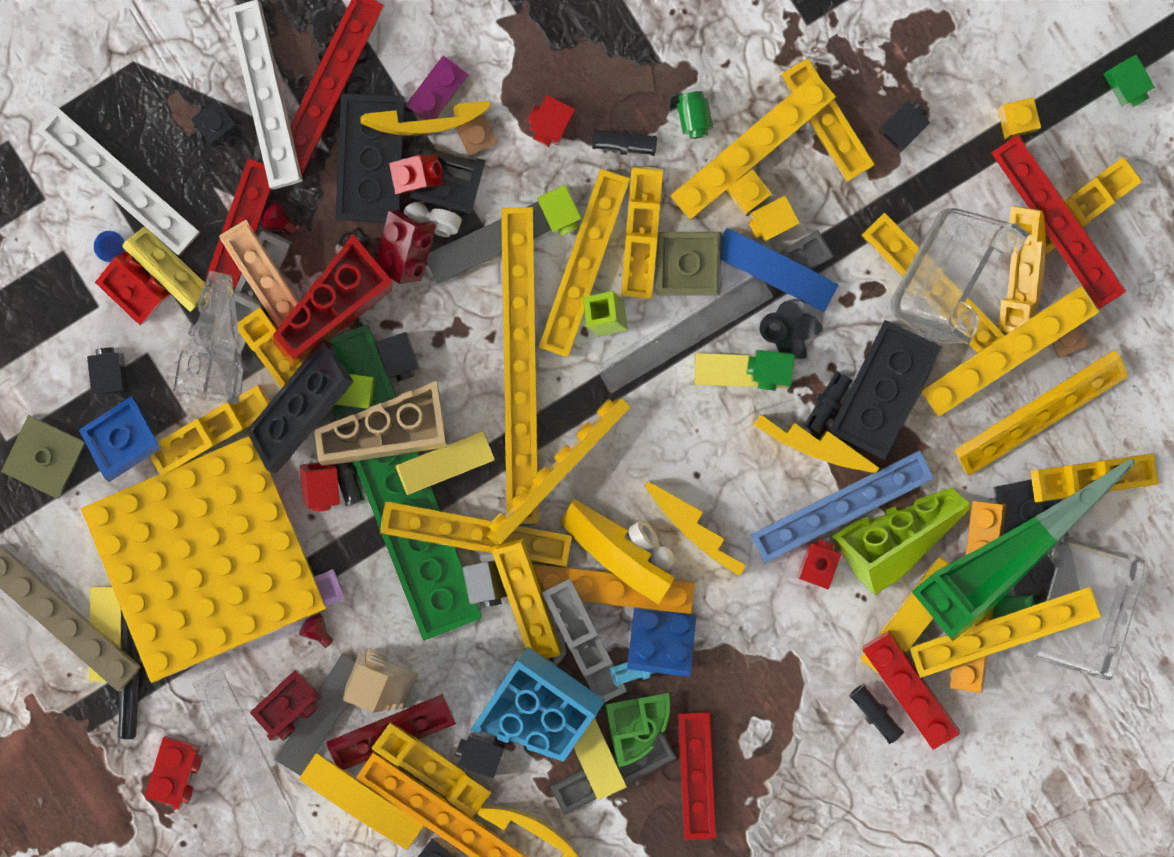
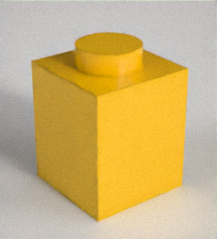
M1034 97L1003 104L997 109L1005 139L1015 137L1018 134L1024 135L1036 132L1041 128Z
M753 169L726 190L744 216L772 195Z
M786 196L750 214L752 220L748 222L756 239L761 237L764 243L800 224Z

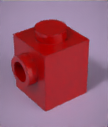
M546 95L541 107L535 105L527 122L531 123L530 132L535 134L532 139L546 147H550L551 143L558 146L575 114V109Z
M319 462L299 465L302 499L308 509L322 512L330 510L331 506L340 505L337 468L334 465L322 466Z
M821 539L818 540L817 545L809 542L797 578L829 590L842 555L835 551L837 545Z

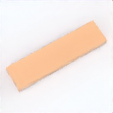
M244 220L219 235V237L278 328L297 303L300 302L248 221Z

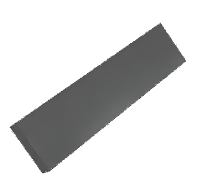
M538 201L527 206L533 207V239L551 231ZM501 219L428 254L427 263L437 284L502 254Z
M344 653L341 654L318 691L323 697L316 703L319 706L318 710L306 720L301 717L296 725V730L289 736L275 758L277 762L299 776L302 775L348 704V702L343 700L345 686L356 661Z
M664 732L659 733L652 744L653 749L634 763L618 767L625 784L676 759ZM614 753V754H612V756H613V758H614V760H615V762H616V764H617V766H618V763H617V760H616V756H615V753ZM584 769L550 785L564 815L597 799Z

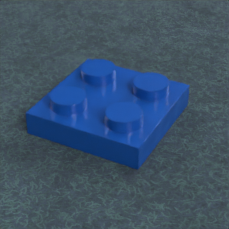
M132 396L79 430L100 472L108 482H111L162 449L138 402Z
M634 608L627 669L690 677L696 615Z

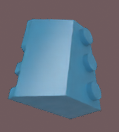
M527 647L470 730L477 733L483 731L495 735L498 740L506 743L510 740L527 747V750L564 762L605 700Z

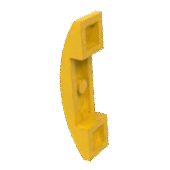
M490 100L460 103L453 107L454 117L398 123L397 110L367 113L360 118L362 124L381 132L403 136L436 134L456 128L481 115L491 106Z
M1011 206L1008 238H1013L1008 294L1006 299L1001 300L1000 331L1010 332L1037 314L1046 256V231L1043 210Z
M258 307L234 326L282 388L303 362L301 361L293 368L273 344V334L277 327L261 307Z
M391 722L372 746V750L397 767L401 766L445 796L447 801L472 818L491 794L489 789L455 763Z
M492 804L482 805L478 810L477 814L502 830H505L510 820L562 851L563 853L560 857H581L575 847L559 831L532 814L516 808Z

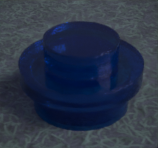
M104 231L94 241V252L99 259L111 262L115 256L125 251L122 247L125 241L115 231Z

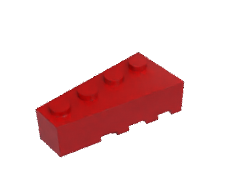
M354 234L350 236L338 255H335L319 279H316L300 303H297L273 334V344L293 368L307 358L322 339L329 341L392 292L393 281Z

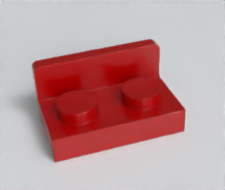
M127 251L115 256L95 281L139 325L144 324L162 301L172 295Z
M164 736L145 798L172 805V809L175 810L183 807V803L189 804L194 786L189 785L193 773L198 774L203 760V756L198 755L200 746Z

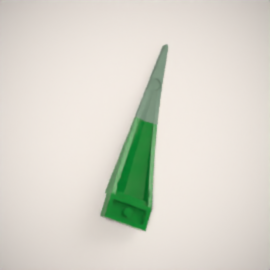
M1127 460L1036 517L935 571L911 592L948 637L954 641L977 621L980 622L1134 465L1135 460Z

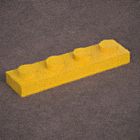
M806 58L780 76L792 93L813 74L816 73L818 75L810 60ZM835 100L809 120V123L846 182L874 166L873 161Z
M523 538L493 545L491 551L525 648H531L545 659L560 656L562 649Z

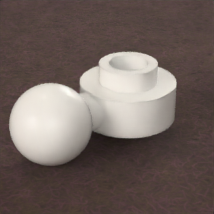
M419 202L409 204L404 210L405 215L419 223L431 221L436 224L434 233L442 237H450L451 234H457L462 221L458 215L447 210L433 209L430 212L424 204Z
M639 520L629 527L628 540L651 553V564L663 571L672 568L675 561L673 552L667 547H660L658 545V538L647 522Z

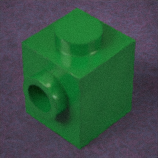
M1137 55L1103 74L1121 106L1129 102L1133 107L1149 99L1150 97L1147 92L1155 88Z
M755 350L754 356H748L746 374L752 375L751 382L758 383L757 389L776 391L777 385L789 387L791 386L795 355Z

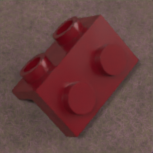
M399 210L388 212L376 262L390 279L399 284L421 281L433 242L436 224L431 221L419 223Z
M294 670L250 714L268 733L267 738L270 741H275L279 738L284 741L296 730L294 724L301 717L306 720L318 710L319 706L316 703L323 697L299 670Z

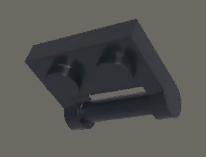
M425 144L422 155L437 154L440 164L472 172L471 179L468 181L442 174L443 185L412 191L410 198L471 215L486 160L476 158V160L435 150L434 146Z

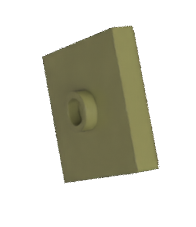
M658 232L656 295L720 296L722 233Z
M28 415L1 472L56 499H60L86 443L73 435Z

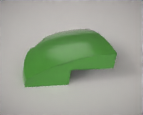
M669 693L604 705L618 767L636 762L653 749V742L660 732L665 731L670 713Z

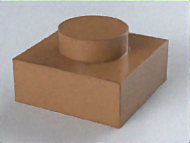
M484 114L456 127V131L469 157L498 144Z
M1080 325L1051 343L1057 358L1089 346Z

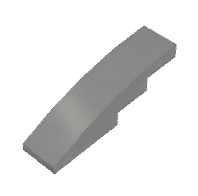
M264 229L260 233L259 240L278 270L281 271L293 242ZM241 274L236 289L231 293L209 346L210 349L235 361L239 360L247 343L234 325L258 307H261L262 310L264 308L243 274Z
M571 579L542 592L591 691L604 699L605 702L626 692L624 684L615 686L613 683L615 677L611 678L610 667L614 666Z

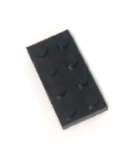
M341 94L336 221L386 223L389 211H400L401 194H395L389 163L402 160L403 135L385 133L370 128L361 123L360 117L367 113L397 110L398 123H403L405 97Z
M884 320L829 432L887 461L943 347Z
M324 339L319 342L246 430L266 470L271 473L277 474L353 383L334 346Z
M1032 479L993 486L996 503L1006 505L1002 535L1062 501V499L1035 502ZM1068 532L1013 587L1014 595H1034V604L1036 605L1080 590Z

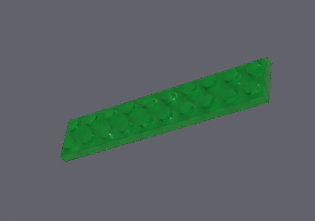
M368 324L333 337L328 341L334 346L349 374L376 378L372 406L396 398L395 391L388 378ZM337 404L332 407L337 420L367 410L365 408ZM418 452L353 461L379 529L381 528L385 502L441 512L432 486L407 495L395 467L398 464L419 457ZM382 534L423 641L482 618L477 603L470 604L463 566L455 547Z

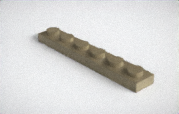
M0 544V589L118 692L122 691L141 666Z

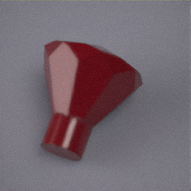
M275 202L264 211L261 222L262 228L283 230L289 235L293 233L297 224L288 219L279 202Z
M321 613L314 614L306 619L299 630L301 637L318 641L324 648H327L334 640L327 633L324 617Z

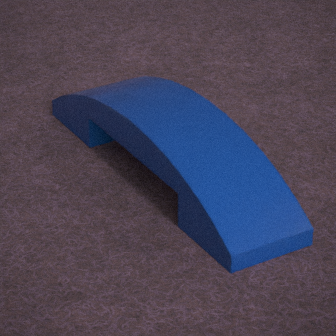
M726 228L722 235V261L825 312L839 284L729 228Z

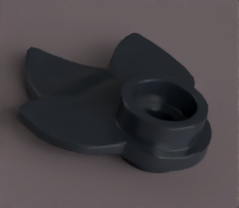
M792 299L781 303L776 312L764 316L760 322L759 330L761 336L766 341L776 344L780 353L794 354V359H805L807 357V349L804 340H808L823 330V325L816 317L803 313V300ZM778 323L781 329L774 331L770 328V325Z

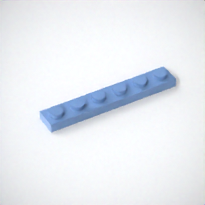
M918 450L878 470L876 473H872L750 534L763 562L766 563L933 480L934 477L921 451Z

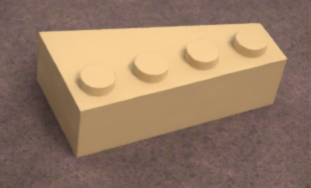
M437 380L414 391L401 394L399 397L382 404L379 403L369 407V409L360 413L352 414L315 429L318 462L322 466L447 448Z
M368 648L367 653L360 650L345 686L343 700L373 713L382 712L383 710L390 711L391 708L394 710L398 708L404 709L418 674L386 661V655L370 648Z

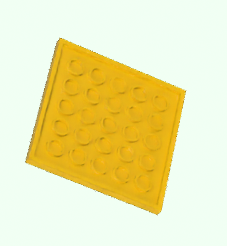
M249 436L184 463L162 477L160 474L80 508L151 683L327 609L273 475L266 470Z

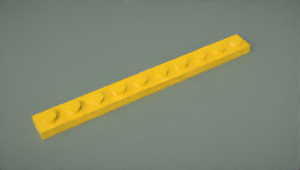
M533 207L501 208L507 513L513 507L510 504L513 498L522 490L527 493L535 484L532 479L537 474ZM538 506L521 524L538 523Z

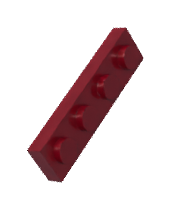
M438 695L327 741V748L335 764L341 769L346 770L366 762L374 751L372 746L390 722L418 739L455 725L454 716L444 695Z

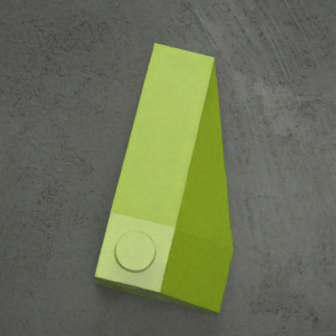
M951 487L916 499L912 506L897 510L896 507L887 509V514L871 520H869L868 516L858 519L833 535L832 538L857 579L876 595L901 579L971 509V505Z

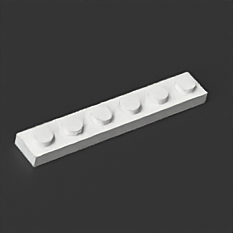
M253 0L230 7L228 12L269 188L275 190L303 182L261 2Z
M58 107L52 111L36 130L178 256L200 234L193 225Z

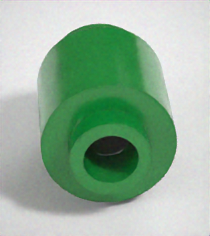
M703 91L679 95L680 103L677 104L682 134H689L690 139L708 136L707 130L713 129L708 98H704Z

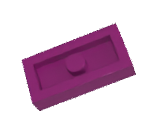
M443 55L405 106L423 120L436 119L469 76L468 73Z

